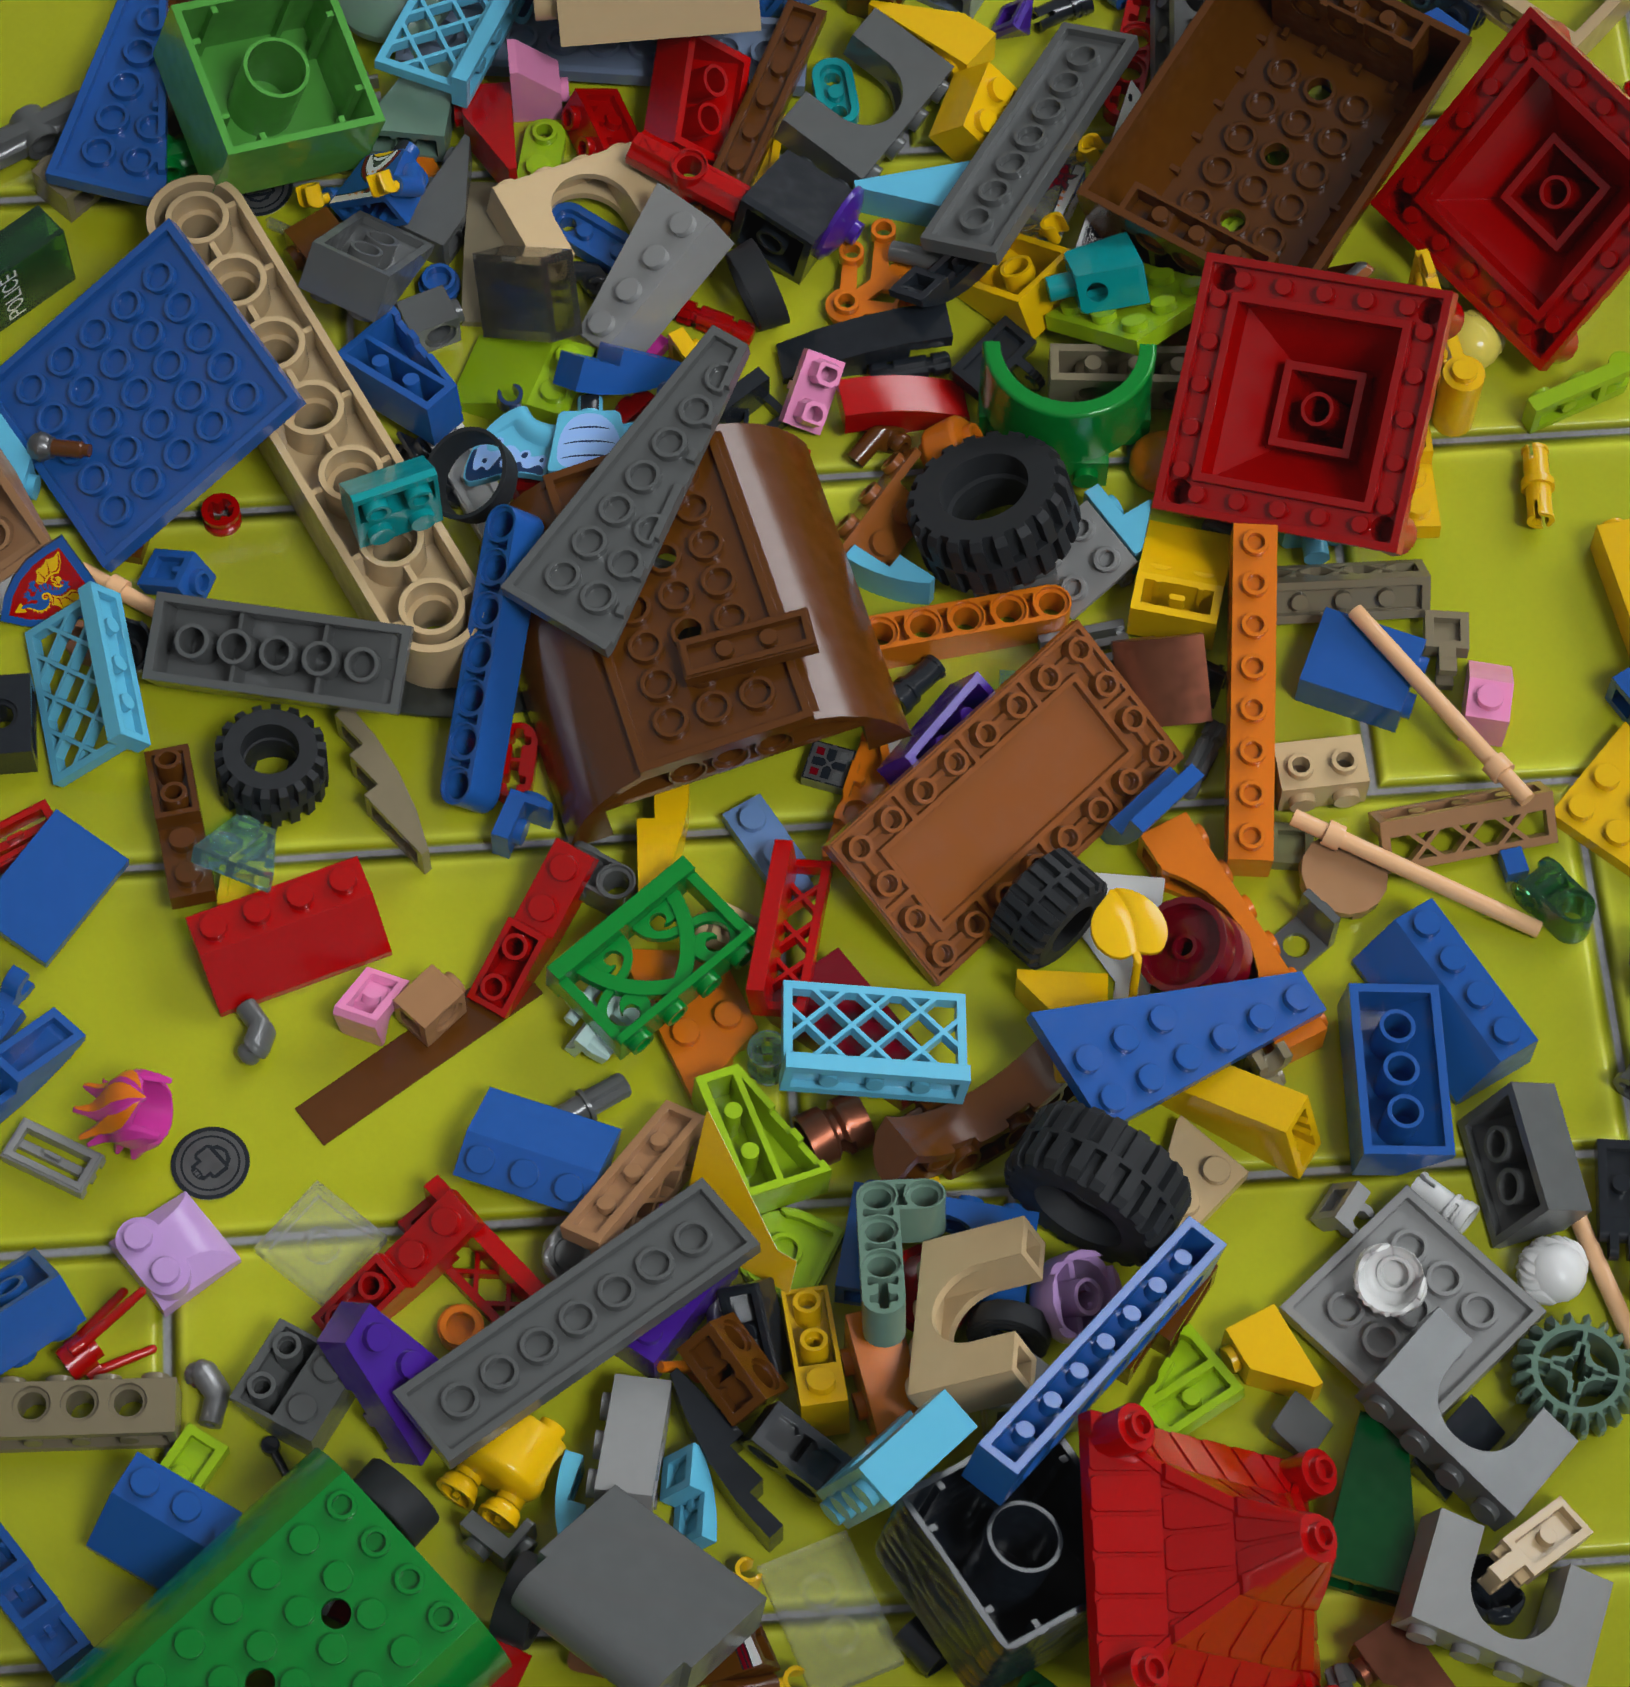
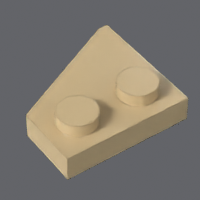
M1182 1115L1177 1119L1168 1152L1172 1161H1177L1182 1167L1183 1175L1188 1177L1192 1198L1191 1205L1178 1227L1188 1216H1191L1203 1225L1247 1179L1249 1171Z

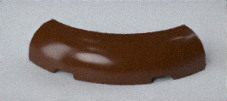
M1037 1039L1009 1066L975 1090L966 1094L963 1104L948 1103L939 1108L911 1116H885L876 1131L872 1149L875 1169L881 1180L929 1179L942 1174L946 1179L952 1180L993 1161L1013 1149L1037 1110L1041 1107L1064 1100L1069 1104L1076 1100V1097L1067 1083H1057L1055 1081L1053 1061Z

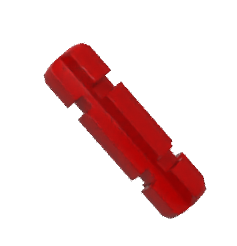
M688 300L675 316L677 322L687 326H691L694 323L696 324L695 329L707 332L712 325H715L745 342L748 346H750L755 336L756 326L753 323L742 319L736 322L734 321V316L705 305L699 308L697 307L698 303L692 300Z

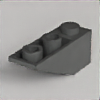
M465 134L456 147L448 149L443 158L442 167L435 177L428 178L426 191L421 196L409 224L399 226L400 229L435 245L432 254L427 259V261L434 264L442 263L449 266L464 245L468 194L472 177L470 137Z

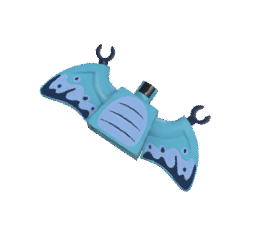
M665 381V382H661V383L657 386V391H656L657 393H658L659 390L663 387V385L666 383V381ZM513 384L512 390L517 399L506 401L498 389L496 403L505 414L496 419L486 430L494 434L513 454L517 464L518 478L543 481V475L608 454L633 422L623 424L620 412L616 410H603L602 397L587 393L578 397L577 411H562L558 414L556 425L536 420L528 407L521 406L523 390L520 385ZM488 444L473 447L464 470L463 478L465 485L472 487L500 480L502 457L499 448Z

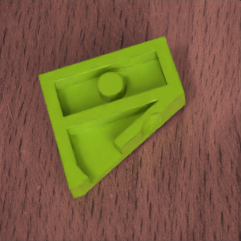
M1189 1323L1183 1327L1177 1346L1170 1358L1166 1357L1158 1371L1156 1382L1149 1386L1139 1405L1149 1413L1153 1419L1154 1427L1168 1432L1188 1435L1243 1399L1245 1393L1244 1387Z

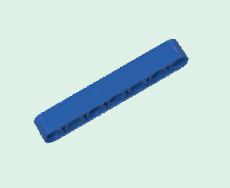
M500 504L493 508L485 523L468 622L470 638L464 645L440 784L441 796L446 803L481 814L492 810L500 796L531 615L529 610L505 597L501 590V585L544 534V524L538 516L507 504ZM475 628H478V631L473 636H471L473 630Z

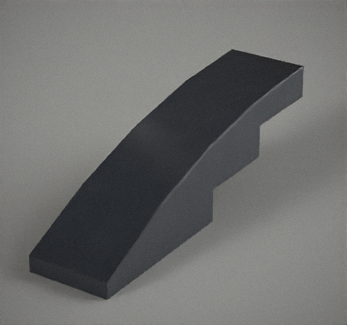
M946 302L932 307L914 305L865 315L810 331L776 344V352L783 384H788L789 380H793L804 348L845 362L841 377L866 374L867 365L908 358L911 350L952 346L953 333Z
M676 1368L670 1373V1380H672L671 1391L691 1443L700 1445L708 1464L711 1479L735 1515L770 1553L783 1541V1524L758 1501L763 1495V1478L738 1454L744 1449L739 1444L744 1437V1433L737 1426L732 1427L721 1410Z

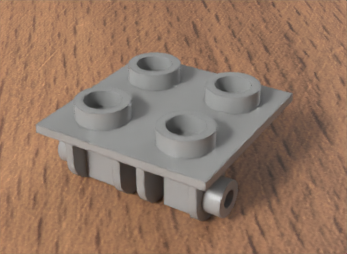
M1088 500L1079 506L1081 520L1075 542L1070 543L1071 549L1063 560L1058 559L1055 562L1059 578V584L1057 585L1067 590L1071 596L1070 617L1072 620L1077 618L1113 585L1119 584L1122 588L1128 586L1135 578L1132 570L1139 564Z

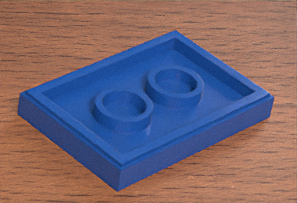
M56 809L0 878V936L47 968L130 865L129 859Z

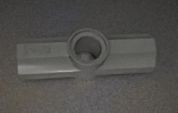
M80 90L43 108L37 104H29L18 109L12 115L9 124L0 128V170L28 156L34 160H41L43 157L51 155L57 146Z

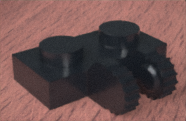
M1006 315L951 368L949 378L978 401L982 344L984 341H1000L1001 352L1006 366L1011 373H1015L1017 379L1023 385H1026L1031 391L1038 392L1046 382L1041 373L1025 360L1035 350L1037 341Z

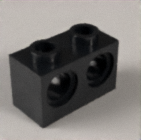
M781 1401L767 1405L739 1443L813 1502L822 1500L816 1492L853 1459Z

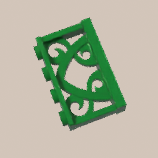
M681 856L546 967V985L558 998L561 996L614 1051V1054L622 1060L631 1052L634 1055L642 1052L652 1042L654 1038L653 1033L665 1023L668 1026L677 1023L687 1012V1005L699 995L705 998L715 991L722 982L721 977L732 967L738 970L745 966L752 958L757 931L751 925L749 926L695 872V867L684 856ZM688 891L708 912L692 918L682 895ZM657 916H661L666 920L664 928L671 925L674 921L676 926L667 930L657 931L651 927L650 922ZM706 924L722 926L728 932L729 943L721 950L712 952L707 949L706 943L709 940L717 939V935L711 932H701L695 936L694 929ZM634 935L650 942H667L679 937L680 955L674 978L654 981L627 979L633 963L632 948L628 940ZM611 954H617L623 959V965L616 976L612 975L616 964L610 966L604 961ZM696 959L703 965H701L697 970L693 972L694 962ZM579 980L595 989L603 991L597 1007L575 985ZM614 995L622 997L619 1003V1011L622 1018L627 1008L632 1007L639 1010V1018L631 1025L618 1026L608 1018L607 1007ZM650 1000H659L655 1005L651 1006Z

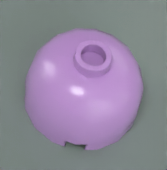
M1085 1249L1071 1250L1048 1259L1044 1263L1043 1281L1032 1283L1030 1286L1029 1305L1043 1312L1050 1327L1052 1338L1059 1343L1071 1344L1122 1289L1118 1272L1113 1265L1106 1266L1097 1257L1103 1256L1097 1251Z

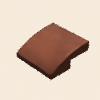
M1202 632L1111 641L1114 667L1161 727L1213 721L1205 641Z

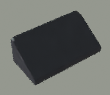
M768 1277L717 1289L722 1316L731 1312L736 1314L780 1375L791 1370L788 1342L773 1278Z
M1472 1394L1445 1422L1450 1431L1460 1441L1482 1451H1491L1506 1433L1483 1404ZM1418 1457L1413 1458L1410 1464L1411 1474L1445 1502L1452 1495L1453 1491L1443 1487L1437 1481L1435 1474Z

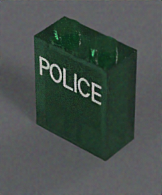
M39 205L0 231V332L76 279L65 233Z

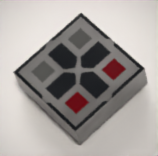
M822 741L813 742L801 775V784L842 795V790L852 760L855 759L856 751Z

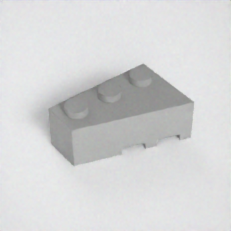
M615 1374L612 1392H603L600 1420L606 1421L605 1431L596 1430L593 1459H599L598 1469L589 1468L586 1498H594L595 1503L616 1484L653 1512V1510L657 1509L658 1493L656 1492L665 1453L671 1411L672 1380Z

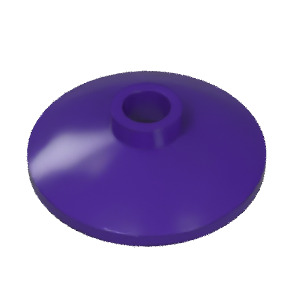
M857 186L851 191L833 216L817 247L816 259L822 260L829 256L844 242L852 246L859 238L865 227V224L858 220L864 200V188L861 186Z

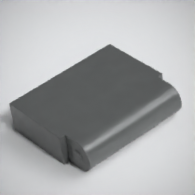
M615 1484L539 1551L536 1567L523 1578L516 1588L511 1599V1606L616 1687H696L760 1627L767 1597Z

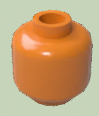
M958 415L948 417L927 428L923 432L921 444L918 447L922 452L920 456L922 464L925 466L932 458H939L942 455L943 449L952 444L956 447L964 443L963 439L973 435L976 438L984 437L981 429L974 422L970 423Z

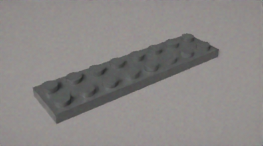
M1063 22L920 236L922 250L998 266L1139 49L1137 35Z
M702 1177L392 1392L394 1401L451 1470L761 1252L760 1243Z

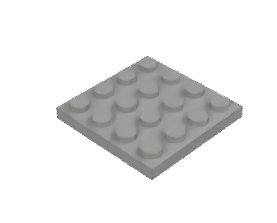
M1408 1185L1279 1308V1312L1285 1321L1354 1385L1361 1389L1417 1323L1439 1306L1473 1339L1471 1344L1444 1374L1439 1385L1438 1403L1442 1417L1528 1334L1531 1327L1537 1325L1544 1318L1547 1311ZM1388 1243L1392 1246L1403 1247L1416 1255L1422 1265L1428 1287L1427 1295L1420 1307L1404 1316L1385 1317L1379 1313H1373L1370 1307L1363 1305L1362 1300L1357 1298L1358 1292L1353 1287L1355 1262L1361 1252L1369 1246Z

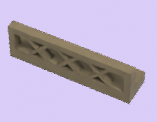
M1422 559L1277 566L1276 625L1320 623L1326 607L1349 614L1353 608L1362 605L1375 620L1423 618L1425 610H1430L1431 575Z

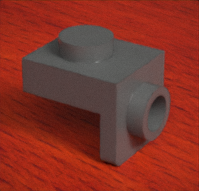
M471 1510L460 1523L462 1539L465 1540L462 1543L464 1549L481 1563H484L487 1559L490 1560L506 1574L522 1551L528 1550L534 1553L538 1545L535 1541L537 1538L536 1524L529 1518L520 1525L510 1538L506 1537L474 1510Z

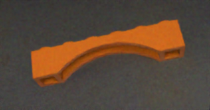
M1187 812L1146 831L1139 838L1136 855L1151 877L1165 878L1164 892L1177 897H1199L1240 924L1250 938L1253 953L1250 979L1297 972L1294 967H1287L1280 956L1281 951L1275 936L1269 930L1264 932L1256 919L1257 912L1252 901L1247 895H1240L1233 884L1234 878L1228 864L1223 859L1217 860L1210 849V840L1205 829L1199 823L1194 824ZM1325 1013L1263 1047L1262 1049L1267 1055L1272 1052L1275 1044L1283 1040L1293 1054L1290 1063L1322 1048L1328 1029Z

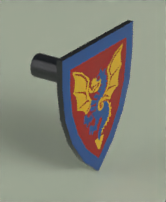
M63 535L46 543L26 558L12 576L3 597L0 621L25 627H35L78 600L79 587L89 581L97 583Z

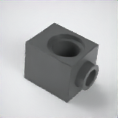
M443 285L396 302V308L400 312L401 319L410 330L413 329L416 332L421 345L428 353L462 340L460 323L465 322V317L457 298H449Z

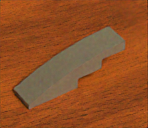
M338 711L335 714L338 735L353 750L349 754L353 776L368 790L364 794L367 815L424 874L428 873L432 869L428 845L416 807L399 771L377 737L355 711Z

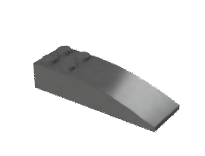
M157 591L142 679L160 687L283 704L399 716L414 627Z

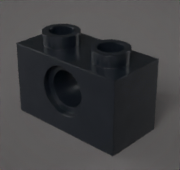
M31 674L0 675V723L4 721L11 722L8 726L0 728V775L38 772L37 696Z

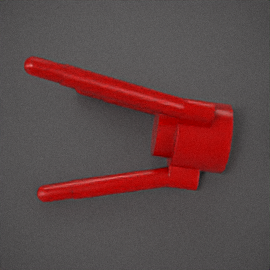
M125 1287L119 1289L76 1334L63 1342V1345L54 1351L74 1380H80L85 1375H87L89 1380H93L95 1375L111 1372L156 1353L157 1347L152 1344L105 1363L99 1364L98 1362L105 1354L95 1340L146 1294L144 1287L138 1288L125 1300L123 1299L127 1296L128 1289Z

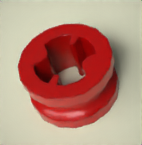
M216 493L209 496L203 502L201 507L203 523L210 534L217 537H226L236 533L241 526L242 516L239 503L235 497L226 493ZM224 509L229 511L230 517L222 516L219 520H215L213 513L221 514Z

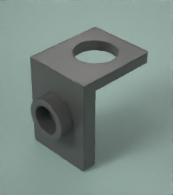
M1310 888L1301 895L1296 917L1274 935L1280 947L1281 958L1288 968L1292 966L1297 972L1307 968L1334 944L1341 919ZM1290 936L1302 937L1307 941L1309 951L1302 957L1289 956L1283 949L1284 940Z

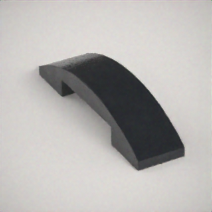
M944 255L928 270L914 266L888 289L889 294L893 298L920 307L940 305L954 299L972 287L993 265Z

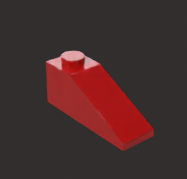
M510 82L480 84L467 109L454 105L456 128L464 127V134L470 137L472 153L497 183L509 178L518 179Z

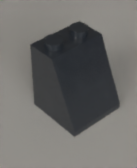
M787 149L741 199L730 239L735 245L739 246L749 238H752L761 250L768 266L800 285L818 260L815 258V253L830 221L852 189L842 179L833 178L817 168L807 157L798 156Z

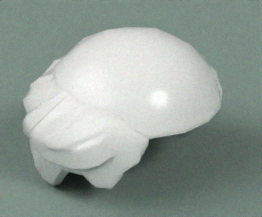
M1552 1235L1550 1237H1538L1530 1245L1524 1247L1522 1253L1518 1256L1519 1262L1515 1266L1517 1270L1515 1274L1517 1284L1540 1305L1553 1306L1556 1303L1568 1302L1579 1295L1587 1281L1589 1261L1583 1247L1578 1242L1566 1236Z
M1380 1243L1364 1249L1355 1262L1353 1287L1358 1292L1357 1298L1362 1300L1363 1305L1370 1307L1373 1313H1379L1385 1317H1399L1408 1314L1422 1305L1427 1295V1281L1422 1265L1413 1252L1403 1247Z

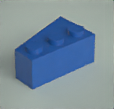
M395 306L338 351L371 407L433 446L464 421L457 384L432 353L429 354L421 345L419 336L413 329L410 330L406 326Z

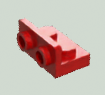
M575 88L560 116L563 128L567 131L577 156L583 154L589 156L607 150L616 143L622 142L626 144L632 142L638 134V130L618 89Z

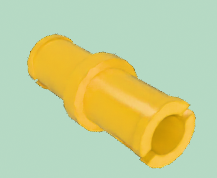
M1533 442V455H1530V446L1528 444L1521 449L1524 477L1521 479L1520 488L1521 493L1526 497L1527 525L1535 529H1543L1542 516H1545L1547 527H1550L1555 521L1552 505L1555 480L1549 471L1548 446L1540 442Z

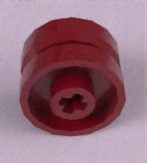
M1180 896L1165 901L1158 906L1165 918L1168 936L1165 947L1160 953L1156 955L1141 954V973L1149 984L1162 992L1248 979L1253 953L1250 938L1240 924L1199 897Z

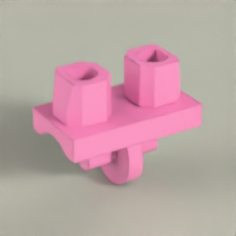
M804 348L793 380L788 382L787 389L789 391L778 421L820 436L846 363Z

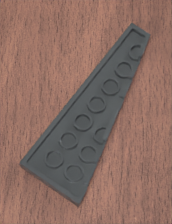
M715 325L710 327L501 585V590L505 597L609 658L617 645L749 358L750 350L748 344Z

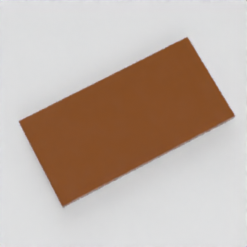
M1077 619L1065 626L826 842L822 849L932 987L939 986L993 936L990 933V927L997 906L1012 884L1028 867L1042 856L1058 848L1064 847L1074 856L1078 857L1103 834L1108 823L1169 766L1173 769L1185 757Z

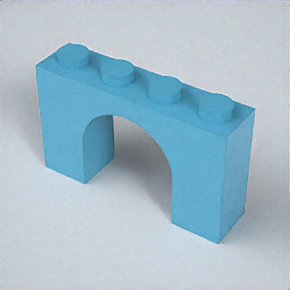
M943 1389L933 1395L914 1414L909 1410L899 1416L816 1492L822 1499L820 1503L822 1511L834 1524L840 1526L843 1523L847 1529L893 1506L978 1426L946 1389Z

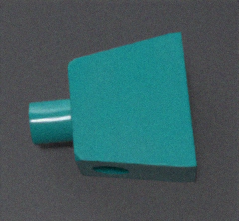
M1127 232L1066 251L1064 253V261L1067 272L1044 277L1050 302L1074 297L1080 312L1084 314L1150 303L1144 264Z

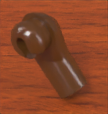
M875 425L865 432L846 455L852 462L863 469L876 452L894 453L899 451L903 453L910 450L912 440L901 427Z

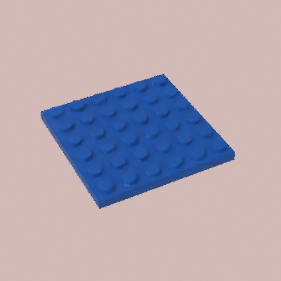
M170 218L0 366V413L26 450L28 439L34 433L41 431L56 437V439L83 441L85 444L92 445L91 457H55L44 462H38L35 459H32L35 469L103 568L111 573L306 404L305 400L185 234Z

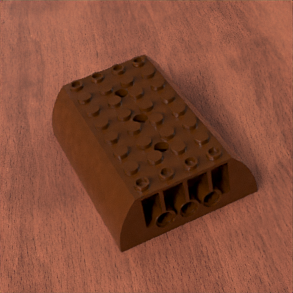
M1205 0L1076 192L1078 202L1089 223L1102 239L1127 232L1142 262L1153 266L1171 268L1179 273L1202 277L1206 254L1211 252L1326 271L1467 56L1473 38L1398 0ZM1319 85L1328 87L1332 92L1329 97L1323 100L1313 99L1308 93L1313 87ZM1273 151H1282L1289 157L1284 164L1278 166L1269 164L1265 158ZM1236 216L1243 219L1245 225L1238 231L1230 232L1229 229L1222 226V223L1228 217Z

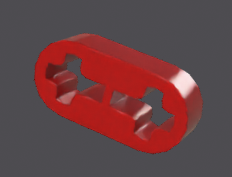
M522 722L512 723L498 799L503 804L510 792L507 790V783L510 782L512 771H518L520 784L517 785L516 790L523 793L524 791L534 790L539 754L538 739L534 728ZM516 738H523L525 741V745L521 748L520 758H515L513 755L512 744H515Z

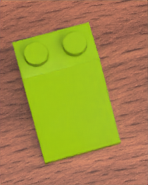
M479 335L457 383L461 409L463 412L495 421L505 414L496 403L498 389L506 401H514L517 397L513 393L512 385L518 384L523 390L521 406L528 407L536 420L556 425L558 414L562 411H577L578 397L587 394L553 384L561 350L596 358L597 348L559 336Z

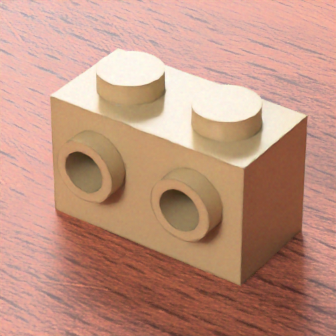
M1361 734L1275 743L1274 796L1277 811L1291 810L1295 812L1296 809L1307 812L1315 807L1328 805L1347 808L1365 801L1370 777Z

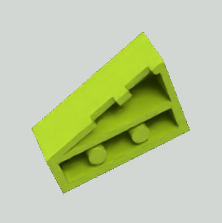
M738 1063L695 1077L691 1099L694 1109L697 1113L704 1116L707 1111L710 1112L760 1214L828 1192L832 1174L831 1167L823 1159L820 1161L803 1142L804 1137L795 1127L791 1128L775 1110L776 1105Z

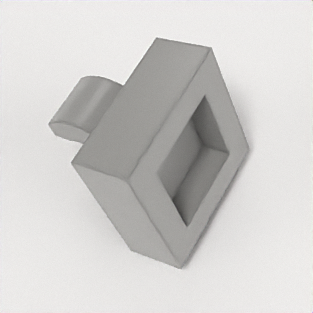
M1359 1181L1333 1183L1310 1218V1221L1321 1231L1339 1230L1341 1235L1351 1239L1360 1230L1354 1225L1353 1220L1356 1215L1362 1220L1372 1219L1375 1216L1373 1209L1365 1203L1371 1192Z

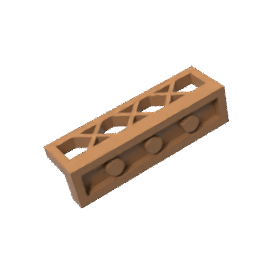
M1541 781L1525 783L1535 796L1524 806H1521L1502 787L1368 812L1369 827L1378 836L1379 847L1392 852L1390 838L1409 835L1418 841L1419 844L1409 857L1405 859L1423 867L1498 854L1500 850L1518 846L1525 849L1558 842L1553 791ZM1543 811L1545 832L1525 835L1517 829L1527 813ZM1513 816L1509 822L1503 819L1504 817ZM1496 819L1506 826L1494 842L1482 843L1474 837V834L1484 821ZM1470 824L1466 830L1460 827V825ZM1453 827L1462 834L1451 850L1439 851L1430 844L1439 831L1444 828ZM1427 832L1423 838L1418 836L1417 833ZM1513 832L1519 836L1508 839ZM1470 840L1476 844L1465 847ZM1426 849H1429L1433 852L1422 855Z
M666 1100L560 1225L562 1238L588 1249L591 1255L656 1210L661 1203L664 1204L676 1196L691 1178L705 1116Z

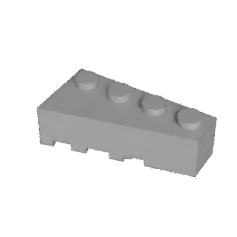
M657 182L577 333L590 346L597 348V353L600 342L647 352L735 243L713 219Z

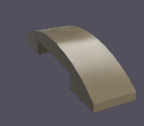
M497 182L470 183L464 239L462 311L465 322H462V326L504 327L507 247L486 212L491 189L498 184Z

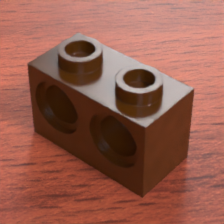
M734 1312L709 1321L676 1349L732 1427L757 1416L767 1405L773 1403L790 1389Z

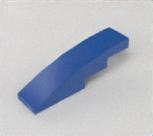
M0 1522V1609L57 1682L94 1647L67 1613L61 1601L36 1571L26 1554Z

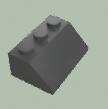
M1510 1082L1457 1121L1493 1248H1504L1563 1231L1592 1212L1555 1083Z

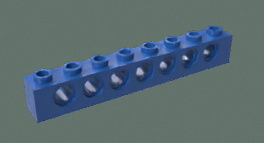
M1188 1216L977 1444L961 1476L1001 1506L1078 1422V1414L1088 1411L1206 1281L1227 1244L1191 1216Z

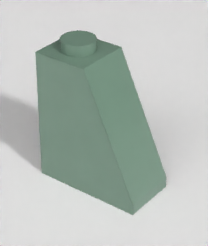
M448 61L428 66L430 72L447 77L452 69ZM400 77L379 102L386 121L370 154L391 151L395 148L398 141L408 140L418 147L420 151L418 157L433 158L435 162H442L450 147L455 121L454 104H452L451 94Z

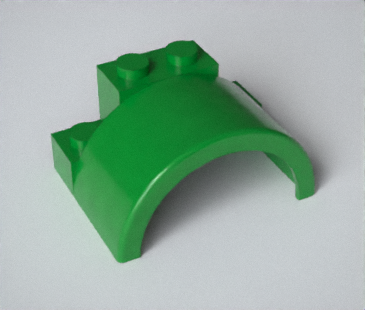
M984 341L982 344L977 425L981 429L983 436H986V432L999 431L1002 435H1008L1009 431L1025 434L1026 439L1029 435L1036 437L1059 453L1061 460L1064 461L1072 485L1084 489L1091 488L1096 484L1106 486L1109 453L1122 445H1134L1150 431L1151 390L1157 346L1155 344H1140L1138 359L1133 371L1113 391L1092 400L1064 402L1040 396L1023 386L1006 366L1001 352L1000 341Z

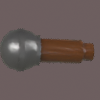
M42 431L34 433L27 442L28 454L38 462H44L55 457H91L93 451L91 444H85L83 441L56 439V437H52L50 434Z

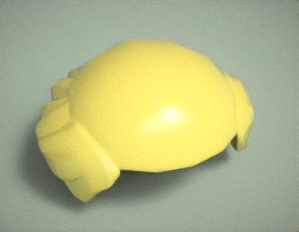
M1470 309L1464 312V324L1461 331L1457 334L1464 355L1477 359L1486 368L1494 363L1498 355L1503 351L1506 338L1477 310Z

